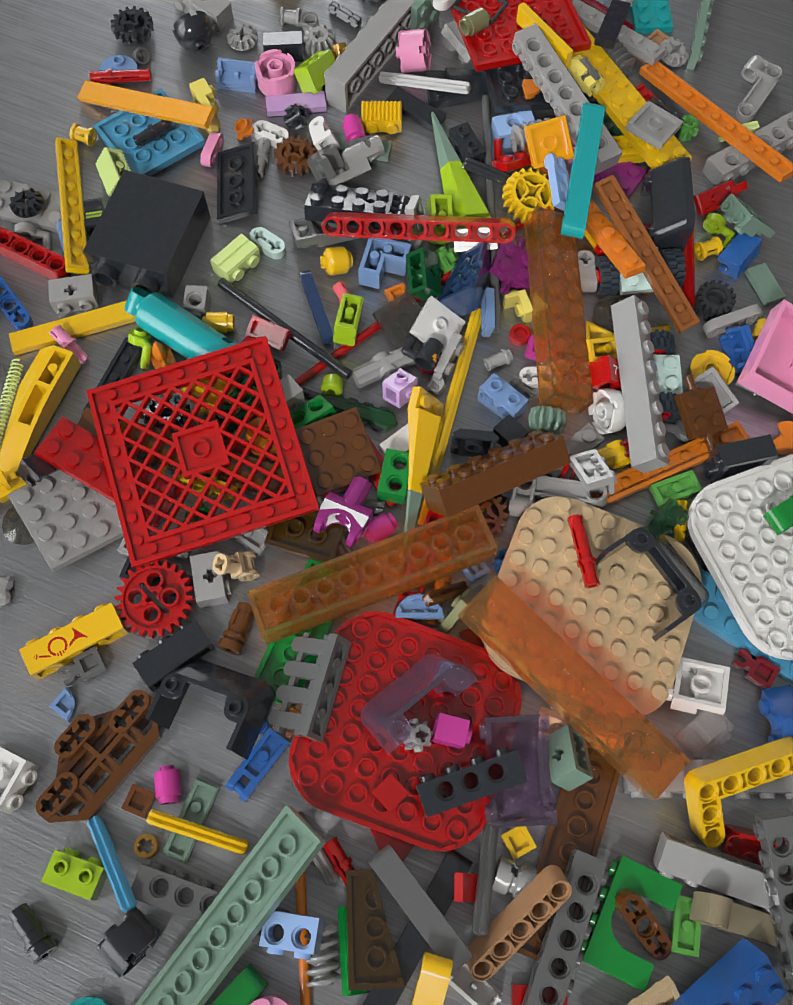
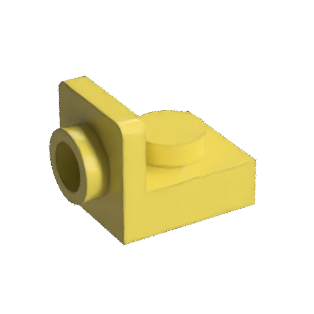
M525 289L520 291L514 290L504 296V309L514 307L517 317H521L523 324L532 321L534 310Z

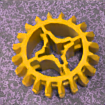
M531 167L527 171L522 168L519 172H514L507 179L503 187L502 199L505 200L503 207H509L507 214L513 213V220L520 218L521 224L525 220H527L529 225L533 224V222L539 224L542 220H547L553 214L555 207H553L549 180L546 178L547 173L541 175L539 169L533 172Z

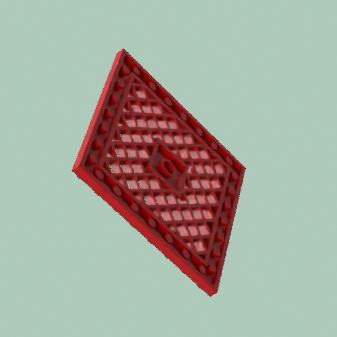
M266 336L86 391L132 568L135 569L319 511V505ZM233 372L230 378L224 376L225 374ZM241 372L249 376L245 385L236 382ZM211 379L208 385L201 383L203 381ZM218 379L227 383L222 392L213 389ZM254 380L256 382L258 392L250 389ZM196 386L204 389L200 399L191 396ZM232 386L241 390L237 399L228 396ZM183 387H187V389H186L185 392H183V391H181V390H179V389H180V388H183ZM165 393L162 399L156 397L157 395ZM173 393L182 397L177 406L168 403ZM210 393L219 397L214 406L205 403ZM247 393L256 397L251 407L242 403ZM143 400L140 406L133 404L135 402ZM151 400L159 403L154 414L145 410ZM188 400L196 404L191 414L182 410ZM224 400L233 404L228 414L219 410ZM260 402H262L265 414L256 410ZM128 407L137 410L131 421L123 417ZM165 407L173 410L168 421L160 417ZM202 407L211 411L205 421L197 417ZM239 407L248 411L243 421L233 417ZM142 414L151 417L145 428L137 424ZM179 414L188 418L183 428L174 424ZM216 414L225 418L221 427L218 420L213 421ZM253 414L262 418L257 428L248 424ZM121 421L128 424L124 432L122 429ZM157 421L165 424L160 435L151 431ZM194 421L201 424L195 427H191ZM231 421L240 425L235 435L225 431ZM267 422L270 428L271 435L263 432V429ZM134 428L142 431L137 442L129 439ZM171 428L178 431L172 433L174 442L166 439ZM245 428L254 432L249 443L240 439ZM148 435L157 439L151 449L143 446ZM223 436L231 439L227 448ZM259 436L269 440L264 450L254 446ZM126 442L134 446L130 454ZM163 442L171 446L166 457L157 453ZM237 443L246 447L241 457L231 453ZM273 444L275 445L278 457L269 453ZM140 449L149 453L143 464L134 460ZM251 450L261 454L256 464L246 460ZM176 452L179 463L171 460ZM154 457L163 460L157 471L149 468ZM229 457L238 461L233 471L225 468L231 466ZM266 457L275 461L270 472L261 468ZM132 464L140 468L136 476L134 474ZM168 464L177 468L172 479L163 475ZM243 464L252 468L247 479L238 475ZM280 465L285 479L275 475ZM146 471L154 475L149 486L140 482ZM213 471L209 479L202 476L203 474ZM220 472L230 476L224 486L215 482ZM258 472L267 476L262 487L252 482ZM181 474H183L185 480L190 479L186 486L177 482ZM160 478L169 482L163 493L154 489ZM197 479L207 483L201 494L192 490ZM235 479L245 483L239 494L230 490ZM272 479L282 483L277 494L267 490ZM138 486L146 489L142 498L140 496ZM174 486L184 490L178 501L169 497ZM212 486L222 490L216 501L206 497ZM250 486L259 490L254 501L244 497ZM286 488H288L289 493L283 494ZM152 493L160 497L155 508L146 504ZM189 493L198 497L193 508L183 504ZM227 493L236 498L231 508L221 504ZM264 494L273 497L271 499L261 501ZM166 500L175 504L169 516L160 512ZM203 501L213 505L207 516L198 512ZM241 501L249 504L248 506L237 509ZM144 508L152 512L148 520L146 519ZM180 508L190 512L184 523L175 519ZM218 508L226 511V513L214 516ZM158 515L167 519L161 530L152 527ZM195 515L204 519L198 522L191 523ZM172 522L180 526L168 531ZM150 530L153 531V532H155V533H157V534L151 536Z

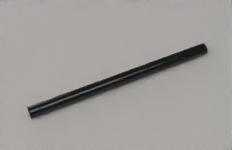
M221 278L218 281L217 286L257 316L291 330L290 340L342 378L348 380L352 376V370L228 280Z

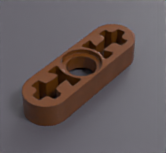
M630 889L620 891L615 898L616 909L643 948L656 960L668 958L671 954L672 942L642 898ZM629 899L631 900V904L634 907V909L637 910L634 913L629 908H627L628 904L626 902ZM644 918H648L649 925L647 929L639 931V922ZM652 937H655L658 941H660L659 949H656L657 946L651 940Z

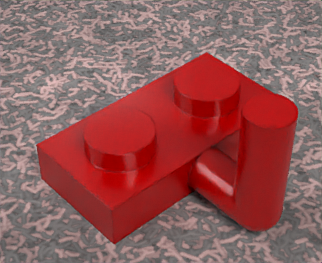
M502 138L494 139L492 167L507 172L532 165L527 151H517L515 155H502Z

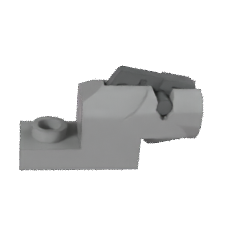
M369 135L349 140L347 148L340 154L345 165L342 169L335 171V178L327 180L329 185H339L371 170L370 163L385 153L380 137L378 135Z

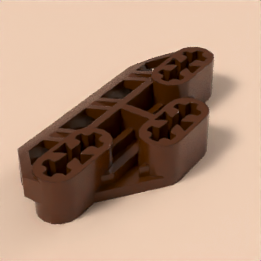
M134 690L116 710L95 716L82 714L75 718L59 736L54 745L55 753L59 756L56 779L38 798L35 806L36 812L48 823L83 822L98 814L162 738L161 726L152 722L153 727H150L145 732V736L137 730L143 731L150 722L145 717L154 700L153 697L143 690ZM140 699L145 703L142 707L137 704ZM131 709L137 716L134 717L127 711ZM122 719H124L127 723L125 727H123L120 723ZM86 724H89L91 728L88 732L84 728ZM77 734L79 737L83 738V740L79 741V739L73 736ZM133 743L135 746L121 760V764L113 759L115 757L118 760L130 744ZM68 744H71L70 746L73 748L71 752H68ZM106 772L110 775L97 788L95 794L87 788L88 786L94 788ZM69 780L73 786L71 790L68 789L69 786L67 785ZM60 792V795L65 796L66 798L61 799V796L56 795V793ZM51 801L53 802V811H50L51 807L48 805ZM81 802L84 803L77 815H70Z

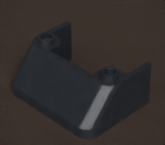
M679 157L649 170L647 175L643 177V187L640 195L651 196L653 222L651 227L647 228V232L655 246L658 247L659 252L662 249L681 248V251H684L694 230L695 207L691 161L689 157Z
M646 525L632 530L604 549L596 558V565L626 545L636 553H645L677 594L675 606L682 614L680 618L652 637L654 641H657L703 608L709 601V593L663 533L653 525Z
M196 659L167 675L163 679L145 718L169 730L190 683L227 696L224 715L228 720L236 723V726L226 749L248 760L274 701L275 690L273 686L264 680L202 659Z

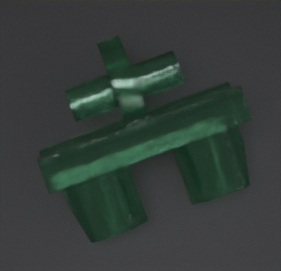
M669 498L659 512L653 509L650 511L654 518L649 525L657 527L664 536L667 535L674 538L675 533L672 530L677 524L680 526L685 525L689 516L681 505L674 499Z

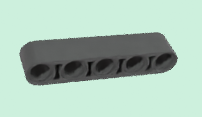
M389 844L367 861L437 956L453 960L451 976L473 957Z

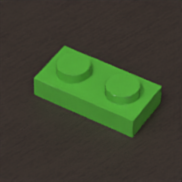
M693 470L651 484L649 487L659 508L677 502V500L694 496L703 490Z
M679 895L675 909L672 911L671 952L699 958L702 924L689 919L693 898Z

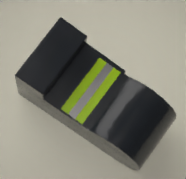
M101 198L83 200L85 210L84 226L89 237L93 232L92 228L96 226L104 211Z

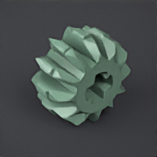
M552 406L533 407L528 416L529 429L532 431L542 430L546 433L553 432L555 435L564 432L567 424V414L564 410Z

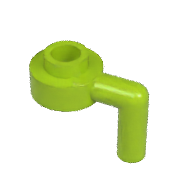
M708 214L703 222V228L711 234L721 233L726 237L723 242L724 251L736 234L725 226L726 220L721 214Z
M135 327L129 331L128 342L143 348L140 368L148 369L152 345L150 344L151 334L140 327Z

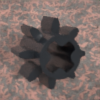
M295 103L284 109L287 114L284 115L283 119L288 128H294L295 131H298L307 126L308 113L303 106H297Z

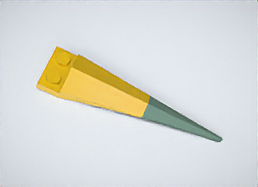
M420 386L412 388L408 404V495L398 572L402 574L405 573L424 501L420 483L427 480L426 477L431 474L443 429L441 417L444 413L445 404Z

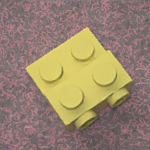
M204 78L190 83L193 102L211 106L216 111L209 128L206 129L209 134L212 131L219 133L218 129L221 128L218 119L219 107L214 99L216 93L213 86L208 85Z

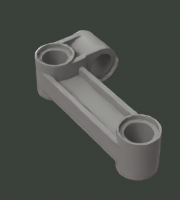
M755 55L750 58L742 69V77L754 84V86L738 105L733 116L740 124L751 122L772 91L775 90L783 73L779 65Z
M540 476L527 482L532 484L529 488L524 489L520 485L513 489L509 503V516L521 517L536 502V499L542 500L555 496L573 498L601 509L607 503V488L604 486L587 491L581 481ZM597 492L603 495L597 499L591 497L593 493Z

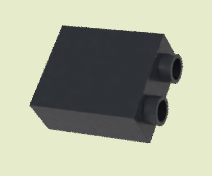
M124 169L83 250L92 270V277L98 283L107 287H115L117 283L132 288H141L150 294L154 292L161 293L165 297L173 299L211 218L204 191Z

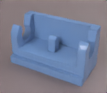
M218 57V70H215L217 89L256 94L258 86L255 70L256 62Z

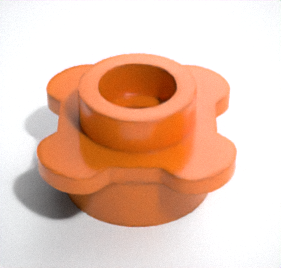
M241 118L235 123L234 130L238 133V140L249 137L254 132L252 127L253 120L251 118Z

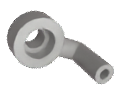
M28 222L17 223L14 226L15 234L32 242L35 239H43V247L51 250L52 236L50 232L36 230Z

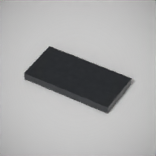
M255 142L218 152L217 221L220 224L258 214L257 145Z

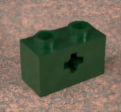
M424 247L406 254L409 295L424 302L431 296L434 298L441 296L439 256Z

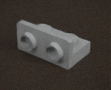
M596 449L569 456L570 466L587 491L606 486L609 494L615 493L616 474L608 468L605 458L601 457Z

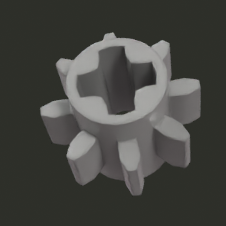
M416 718L409 720V725H401L403 731L399 740H402L405 744V750L414 749L416 753L422 752L423 746H431L430 739L433 731H430L427 721L418 722Z

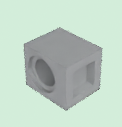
M186 285L182 308L202 320V317L206 316L210 308L211 296L208 286Z

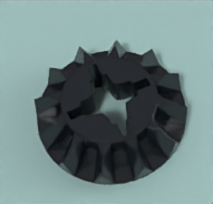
M23 188L22 192L15 191V196L10 197L11 203L9 206L11 211L21 218L36 216L44 207L43 196L33 188L29 190ZM25 199L29 200L27 204L28 207L24 205Z

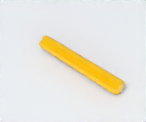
M154 809L150 810L146 820L148 824L242 855L246 853L249 842L245 839Z

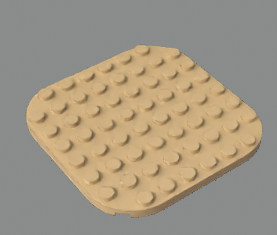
M555 496L537 501L523 513L517 523L483 612L481 638L489 653V657L501 670L513 677L615 718L635 719L655 711L666 701L669 696L668 690L673 687L694 614L657 641H654L653 636L682 616L675 606L677 594L645 553H636L628 545L600 564H595L600 585L594 588H585L581 570L577 567V554L567 518L576 514L583 516L591 552L595 558L604 549L626 534L643 526L569 497ZM663 534L701 582L699 567L689 550L674 538Z

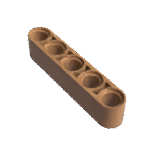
M556 865L545 867L489 924L488 934L486 936H477L467 946L473 955L467 962V965L474 980L486 981L490 979L569 899L572 894V886L560 867Z

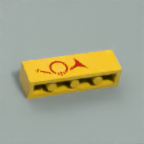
M112 603L101 604L94 609V612L88 615H80L74 618L72 623L64 627L52 629L48 635L41 639L35 638L28 641L26 646L19 649L30 676L40 680L58 671L60 667L73 663V657L96 646L100 649L129 634L127 628L123 626V620L118 616L120 614L119 611L115 609Z

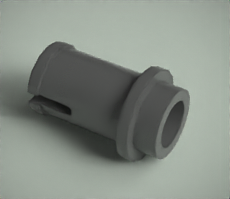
M514 377L509 382V385L528 400H532L536 394L521 383V379Z

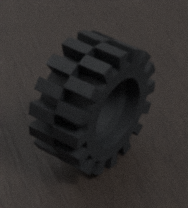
M711 280L710 283L706 281L704 285L699 287L695 295L694 311L699 310L697 315L699 317L704 315L703 320L708 318L711 320L730 313L736 303V293L732 294L734 289H728V283L722 285L721 280L718 283H715V280ZM712 296L718 298L721 301L722 305L717 306L711 304L707 300V297Z

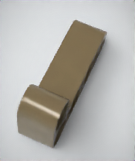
M694 891L689 916L690 920L777 948L775 934H778L777 925L773 923L770 914L734 903L732 899L724 896Z

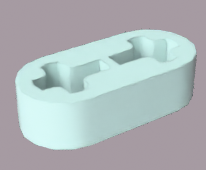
M256 227L251 230L250 240L259 248V251L276 260L284 257L286 248L282 239L263 227Z

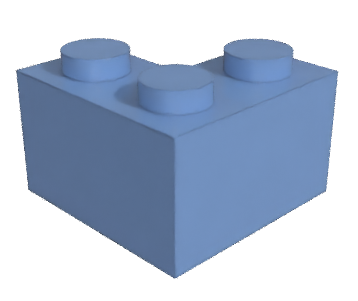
M369 238L358 269L359 285L380 289L385 272L406 276V254L411 252V244L391 239Z

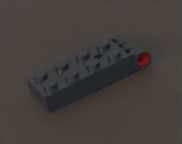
M312 183L304 204L305 220L323 222L330 212L405 214V206L409 203L410 198L405 195L398 197V193L388 192L387 190H370L364 187L352 188L345 185L334 186L326 185L325 183ZM328 220V223L337 224L334 220ZM356 221L349 222V225L359 226ZM378 222L370 223L372 228L381 229ZM392 223L394 230L400 231L403 229L400 223Z

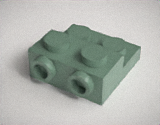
M732 193L719 206L725 212L723 217L731 224L734 223L733 228L741 235L746 233L753 237L755 234L759 236L764 234L771 238L776 233L754 208Z

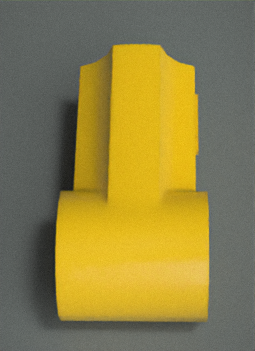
M622 439L615 440L604 448L596 450L601 457L605 458L608 468L620 469L631 463L630 457L628 458L624 455L627 452L626 448L620 445V442L623 441Z

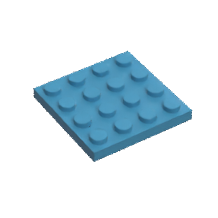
M162 88L151 93L169 98ZM121 110L93 125L98 136L108 148L123 151L126 163H128L129 169L132 172L147 176L156 174L205 145V139L194 126L172 122L173 124L171 125H174L173 130L160 136L159 140H153L142 146V148H138L134 142L136 140H133V136L147 129L148 125H154L162 119Z

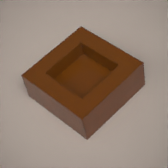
M132 784L121 809L147 819L156 800L155 793Z

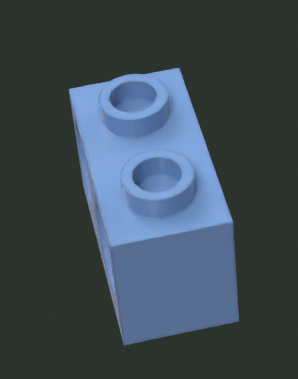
M495 373L479 387L477 398L479 402L502 420L508 414L518 420L526 412L529 401Z

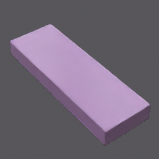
M324 91L316 94L307 92L265 96L268 117L286 115L287 113L284 109L295 103L297 106H303L307 113L327 111Z

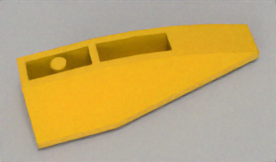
M55 345L42 348L38 352L18 387L0 449V471L7 472L20 465L22 459L31 455L81 366L74 352Z

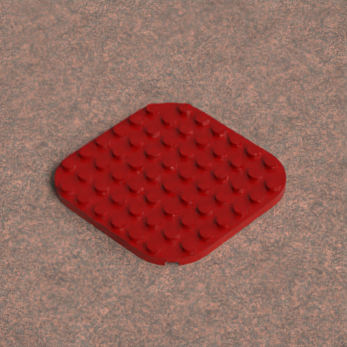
M364 612L345 621L334 633L352 642L322 743L304 736L294 735L289 752L291 779L302 798L323 812L426 850L451 851L471 842L484 828L496 793L426 817L414 783L420 782L419 777L434 772V775L437 776L445 773L444 768L459 763V766L462 767L470 764L469 759L484 755L485 758L495 755L494 750L505 746L510 748L522 704L520 684L517 682L516 677L501 670L491 660L486 648L405 618H395L396 615L388 612ZM439 713L470 720L469 728H472L471 740L469 744L465 743V747L461 749L431 742V746H423L422 752L415 753L414 749L405 750V744L402 740H399L403 731L401 725H409V720L417 718L418 722L427 721L430 731L433 730L435 717ZM497 763L492 764L488 769V774L491 778H497L501 773V767ZM469 772L464 776V785L472 787L476 783V775L473 772ZM391 773L409 793L391 812H388L371 792ZM444 781L439 784V795L446 796L451 792L452 786L450 782Z

